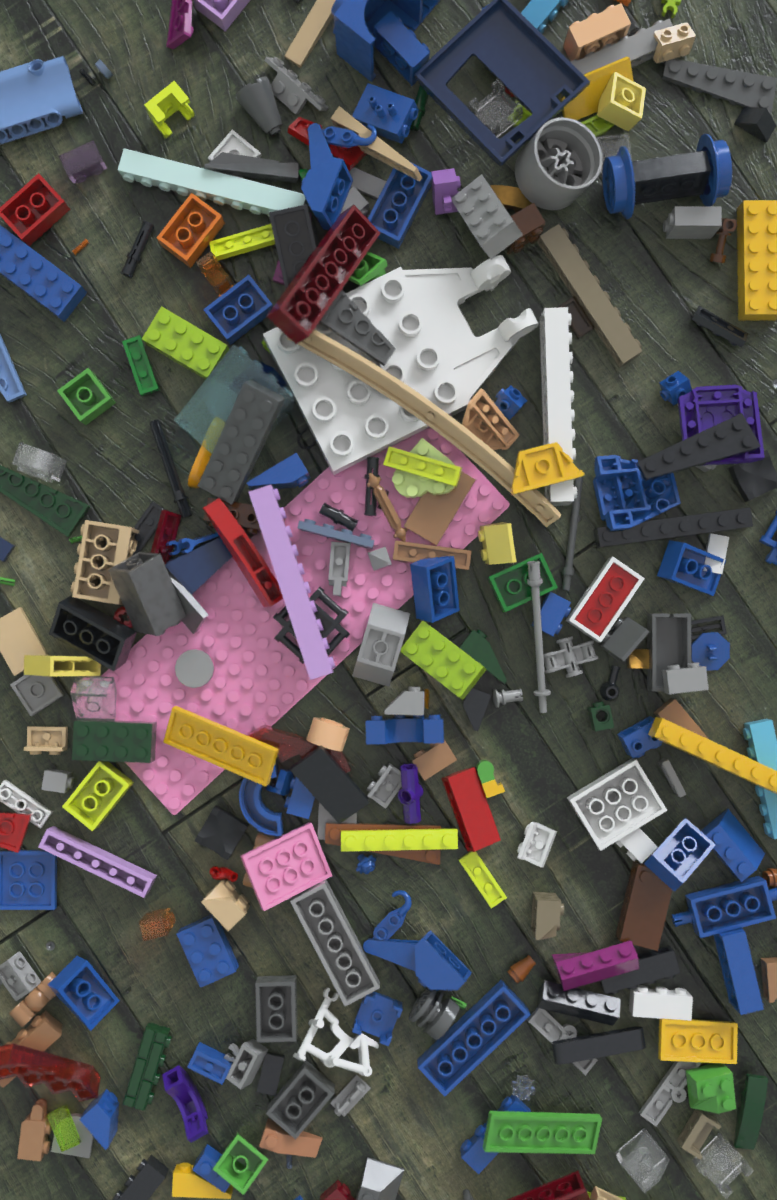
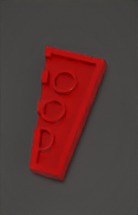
M298 117L288 127L287 133L309 146L308 127L314 122ZM328 144L333 156L343 159L349 171L367 154L361 151L359 146L344 148Z
M0 812L1 848L17 853L20 852L32 814Z

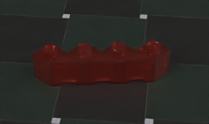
M263 725L247 733L249 737L278 748L277 755L281 762L297 754L302 759L319 747V745L307 741L306 738L272 728L268 725ZM324 747L346 773L351 771V766L343 751Z
M14 1043L0 1046V1080L18 1076L25 1087L45 1083L52 1095L72 1091L79 1102L98 1098L101 1076L93 1065Z

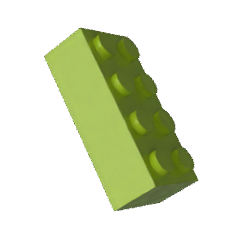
M162 306L142 337L146 345L210 383L230 352L227 344Z
M423 620L400 650L401 653L462 700H464L486 671L484 666Z

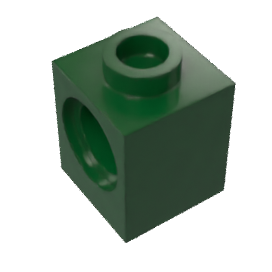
M604 701L592 703L593 707H588L593 731L614 728L609 704H604ZM602 710L605 713V717L603 720L598 721L596 714Z

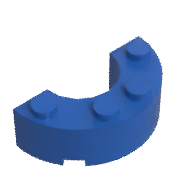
M394 715V718L383 719V716H371V720L365 721L366 744L398 742L444 743L443 718L440 715H429V717L413 715V717L405 718V715Z
M277 758L271 778H275L278 775ZM244 777L239 790V803L244 817L258 831L268 835L282 836L284 833L282 813L268 809L263 803L261 797L263 785Z

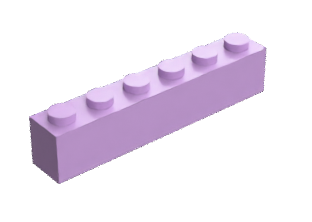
M55 826L46 830L38 846L143 898L149 893L157 875Z

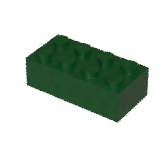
M75 720L72 760L151 763L155 761L157 722Z

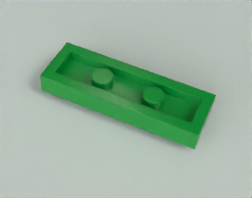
M138 335L122 341L140 395L144 396L159 391L160 389L142 337Z

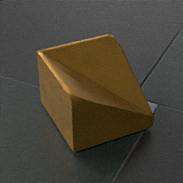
M634 649L627 658V668L649 669V649Z

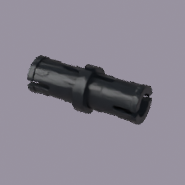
M324 503L319 511L320 514L333 520V523L343 525L351 531L355 529L358 520L348 516L343 510L335 509L327 503Z

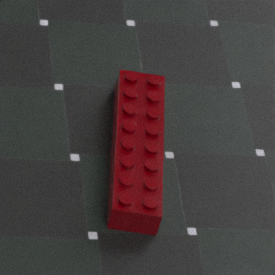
M352 205L340 214L267 315L295 345L310 336L380 235V232L355 205Z

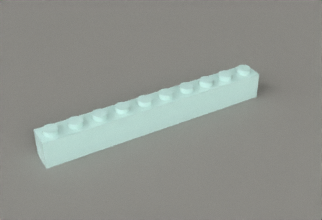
M125 148L123 149L118 166V172L125 181H138L144 186H157L167 192L170 190L177 191L182 196H188V194L193 193L202 201L208 199L218 205L228 204L234 209H247L257 215L263 213L269 216L268 212L306 204L308 206V201L302 193Z

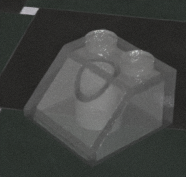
M75 676L70 694L76 719L115 720L117 689L114 677Z
M645 1128L615 1152L619 1163L644 1194L661 1180L670 1161V1158Z

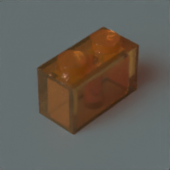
M169 907L148 912L139 921L143 941L167 936L173 928V924H175L174 913L170 912Z

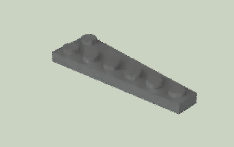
M678 59L665 61L662 80L690 88L699 93L710 94L712 98L727 100L729 104L735 106L738 104L743 107L767 108L770 115L772 113L777 78Z

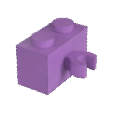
M454 168L431 171L435 215L458 212L451 198L460 192L457 189L461 188L460 176H456Z

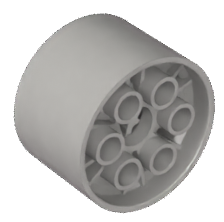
M564 117L549 120L519 153L515 163L517 184L523 195L536 206L546 210L563 209L574 202L598 177L602 168L601 147L591 130L579 121Z

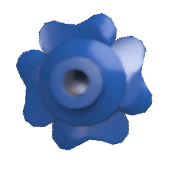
M360 854L357 857L359 860L358 867L356 868L357 872L369 874L375 869L376 857L372 855L365 857L364 854Z

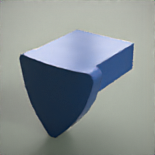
M280 769L276 786L269 784L266 786V790L283 796L288 795L294 774L289 769Z

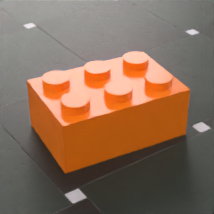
M191 193L157 236V240L163 248L191 268L207 248L209 242L214 239L225 225L221 214Z

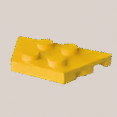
M557 442L520 451L517 455L511 495L583 477L584 472L573 464V460L564 453L563 448Z

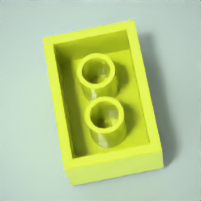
M98 761L62 807L91 831H94L101 825L134 782L110 762Z

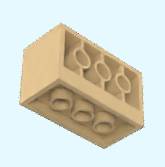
M85 520V524H82L80 532L82 542L79 543L77 549L79 560L74 567L76 578L75 582H72L71 585L72 597L123 605L108 569L133 555V552L137 549L138 542L134 536L139 533V530L127 526Z

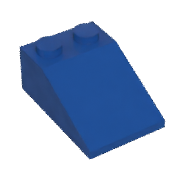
M295 453L248 481L247 485L252 491L268 485H272L273 489L295 488L297 486L301 488L309 483L308 479L311 477L298 454Z
M669 540L657 576L714 596L721 574L712 573V568L709 565H705V559L707 557L722 563L724 559L686 543Z
M76 956L48 984L55 995L90 1031L120 1001L90 963L79 956Z

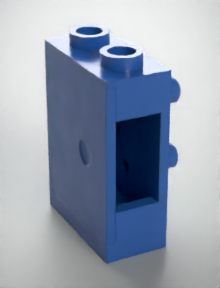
M368 83L352 117L366 128L367 125L374 126L377 135L402 144L404 138L409 134L413 120L418 116V107L414 99Z

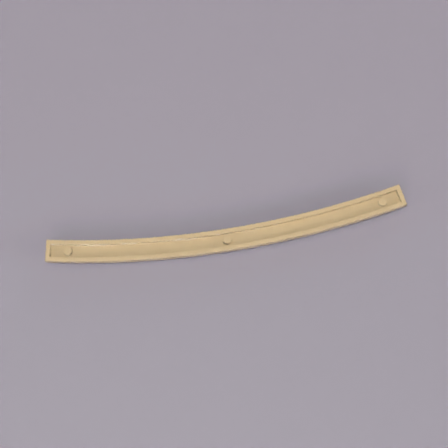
M313 330L308 338L298 343V345L360 379L416 416L471 458L511 493L515 469L482 440L424 396L366 358L316 330ZM537 489L513 495L545 527H548L561 516V513Z

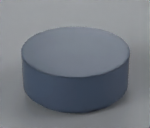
M100 59L95 63V66L106 79H110L113 76Z

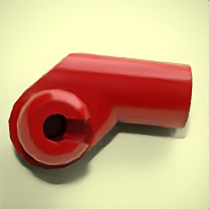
M213 866L209 871L211 877L215 880L228 879L235 882L238 879V874L226 867L218 868V866Z

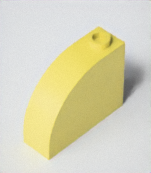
M24 655V675L100 676L101 664L88 656Z

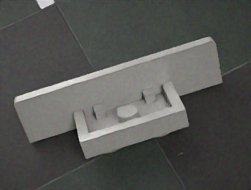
M265 58L264 61L278 73L271 84L273 94L292 112L299 114L307 101H310L319 111L328 110L329 107L325 104L326 101L321 96L312 93V88L305 82L301 83L297 79V74L290 69L287 70L279 58Z

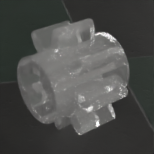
M527 1074L525 1076L517 1075V1080L511 1083L513 1088L512 1095H516L519 1101L525 1099L529 1101L530 1094H535L534 1080H530Z

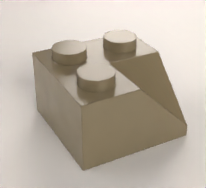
M533 892L531 932L535 940L556 937L557 930H560V915H564V904L561 903V899H559L556 893Z

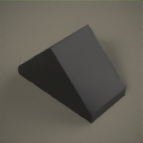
M744 107L734 123L737 127L765 143L777 126L767 108Z

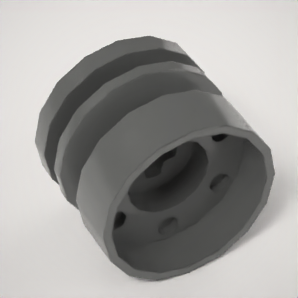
M427 988L415 1001L408 1019L411 1022L417 1021L416 1025L418 1027L423 1026L427 1022L425 1033L434 1040H438L453 1023L458 1014L459 1005L450 998H446L441 1002L443 992Z

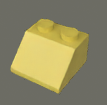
M614 72L599 100L597 116L626 131H630L642 119L646 88Z
M501 522L480 526L478 537L479 541L483 544L481 558L485 561V564L516 562L511 523Z

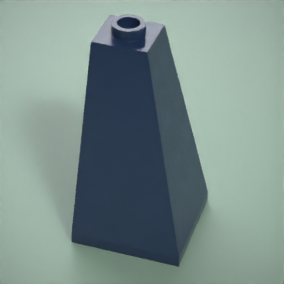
M219 536L194 548L189 553L181 554L169 560L165 566L192 595L230 560L232 555Z

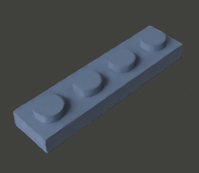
M305 519L304 522L299 521L298 530L373 549L374 540H371L372 536L360 534V536L352 535L353 531L347 529L337 531L334 530V526L323 524V527L315 525L316 521Z

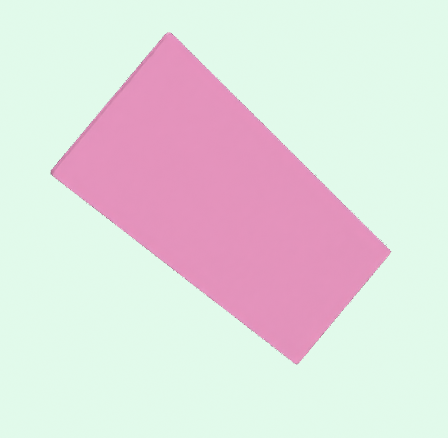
M429 427L391 447L410 452L420 439L423 438L449 458L455 466L461 467L462 472L476 479L437 545L440 547L464 549L478 536L480 526L491 524L510 504L461 450ZM387 448L371 457L379 458L378 475L381 477L379 485L385 491H389L388 497L401 521V527L405 528L406 521L421 497L406 498L396 490L392 481L396 469L383 465ZM367 459L335 475L332 474L328 467L284 507L287 517L285 518V525L290 526L293 537H290L292 545L296 544L299 553L296 559L298 564L302 563L305 574L302 575L304 582L308 581L311 593H308L309 598L321 587L325 590L324 593L343 610L346 609L349 612L339 624L350 635L344 638L329 655V657H333L335 666H338L362 643L373 603L398 610L414 595L411 562L393 560L395 540H402L393 537L395 530L391 528L382 509L377 508L379 506L378 501L376 516L364 515L366 479L364 478L365 474H367ZM371 489L370 505L372 504V489ZM324 503L329 504L335 509H341L348 516L358 520L352 535L360 536V534L372 536L371 540H374L373 549L351 544L348 582L346 587L342 586L341 596H333V586L329 585L328 581L331 542H347L301 531L297 528L299 521L304 522L305 519L316 521L315 525L323 527V524L334 526V530L337 531L347 529L343 525L333 523V520L319 513ZM410 530L406 532L405 542L436 546ZM258 532L250 540L277 580L261 532ZM386 547L392 565L373 571L368 552ZM233 557L192 594L208 613V617L196 633L193 634L181 621L178 625L167 628L162 635L146 634L131 648L125 664L115 671L108 669L73 701V706L88 720L157 722L155 761L151 763H125L173 815L179 813L225 769L163 743L172 707L178 706L257 740L327 676L324 675L310 680L305 663L302 664L293 652L284 644L274 639L283 629V626L273 616L285 607L284 599L271 607H263ZM319 598L315 601L319 607L335 620L338 615ZM289 614L284 618L287 622L290 620ZM334 629L327 637L328 644L339 631ZM287 632L285 636L299 647L297 639ZM197 649L204 651L211 657L214 664V673L207 684L202 687L191 688L178 680L175 665L181 654L188 650Z

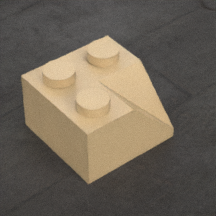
M222 879L205 896L201 903L229 931L246 915L250 905L248 904L249 900L243 894H238L235 890V885L230 880Z

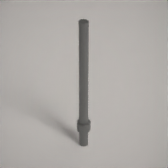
M583 477L575 479L574 487H577V498H574L572 503L565 567L562 570V575H564L562 590L570 591L571 576H574L573 559Z

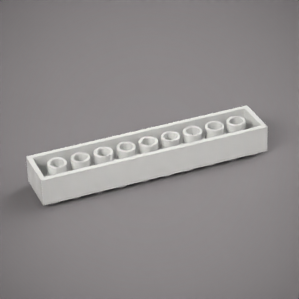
M568 307L544 308L539 318L543 445L557 442L563 448L564 453L569 455L572 460H575L576 450L572 448V441L575 440V429H572L571 422L574 421L575 417L574 410H571V402L574 401V391L570 390V383H573V371H570L573 354L569 352V345L572 344V333H569L568 325H571V313L568 314ZM573 479L545 486V498L553 506H568L574 502V498H577V487H574Z

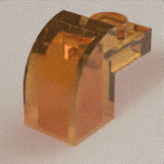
M209 252L196 262L201 273L219 297L234 286L233 281L212 252Z

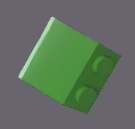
M236 1133L216 1162L213 1170L244 1195L269 1159L239 1133Z

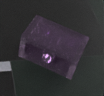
M94 140L59 156L73 184L81 183L87 177L101 174L103 170L107 169Z

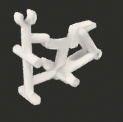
M325 988L323 991L324 1000L315 1018L309 1020L310 1028L298 1052L294 1053L293 1057L305 1061L307 1058L305 1054L309 1052L319 1058L326 1067L332 1068L337 1066L357 1072L360 1075L370 1076L372 1068L369 1062L368 1045L378 1049L379 1044L364 1034H357L354 1038H351L339 1027V1020L328 1010L331 1002L336 1001L339 995L334 993L333 997L330 998L328 996L330 988ZM324 1017L331 1023V1031L340 1040L330 1053H325L311 1045L318 1028L324 1026ZM348 1047L351 1049L358 1047L359 1064L340 1059L339 1057Z

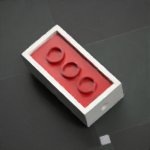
M613 556L608 558L566 621L594 641L602 642L645 578Z

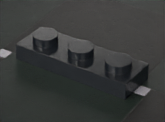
M698 306L692 320L697 325L710 329L713 334L724 337L732 345L743 347L748 337L747 332L701 306Z

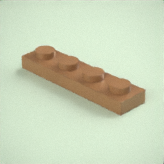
M395 540L393 560L414 563L424 558L454 556L455 569L469 570L472 551Z

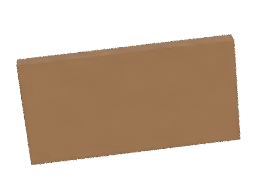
M461 472L457 487L450 493L442 495L425 493L419 499L404 527L437 546L476 479Z

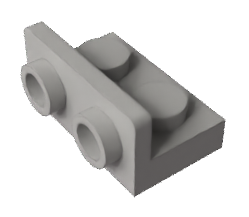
M20 951L0 965V980L15 1001L31 992L41 983V980Z

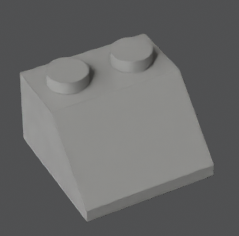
M408 686V690H403L385 708V714L424 715V690H420L419 686Z

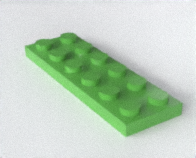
M489 1111L483 1149L485 1152L595 1154L602 1117L600 1114Z

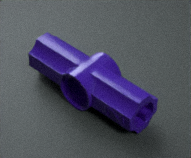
M412 763L403 764L400 766L402 789L398 792V798L403 804L405 823H419L421 821L420 798L423 796V788L418 782V767Z

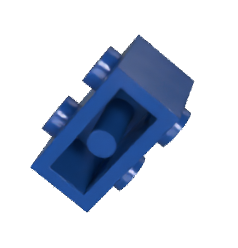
M649 716L617 734L626 754L631 758H639L647 750L655 749L662 745V741L648 735L654 722L653 717Z

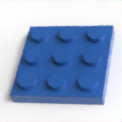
M0 850V910H55L57 908V856L45 850H20L18 853L10 850Z

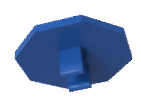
M718 632L702 633L691 644V660L694 663L699 662V666H706V671L719 670L730 658V643Z

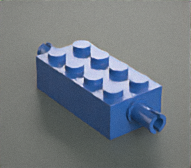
M760 876L747 878L743 882L736 881L686 894L687 911L671 915L674 927L692 923L694 933L700 938L776 919L772 901L777 900V888L768 889L766 880Z

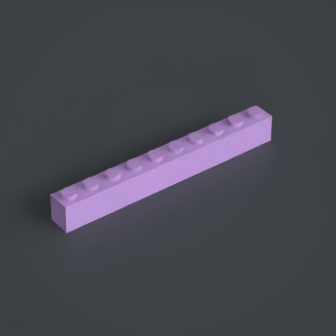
M272 485L250 491L249 495L309 678L312 680L333 673V668L336 667L332 656H328L327 649L330 648L327 638H322L320 632L324 630L321 620H316L314 612H317L314 600L310 601L308 593H311L308 581L304 582L302 577L305 574L302 563L298 564L296 559L299 553L296 544L292 545L290 537H293L290 526H286L284 519L287 518L283 507H279L277 501L281 499L278 489H273Z

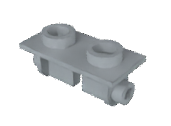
M357 1074L330 1102L335 1108L334 1112L337 1116L343 1115L345 1117L371 1089Z

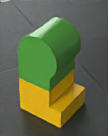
M488 760L479 761L476 770L486 798L505 792L503 784L501 782L496 783L492 763Z

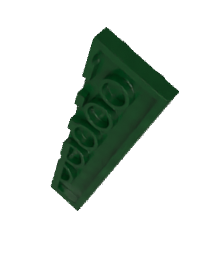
M0 465V492L70 538L91 506Z

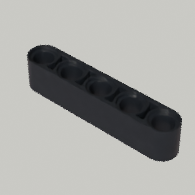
M641 1026L552 1042L554 1062L559 1065L646 1048L643 1027Z

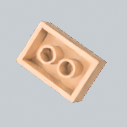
M622 4L610 5L603 12L593 13L587 19L581 22L576 21L570 25L563 46L570 62L575 59L578 61L590 52L600 51L607 44L613 45L627 35L631 22Z

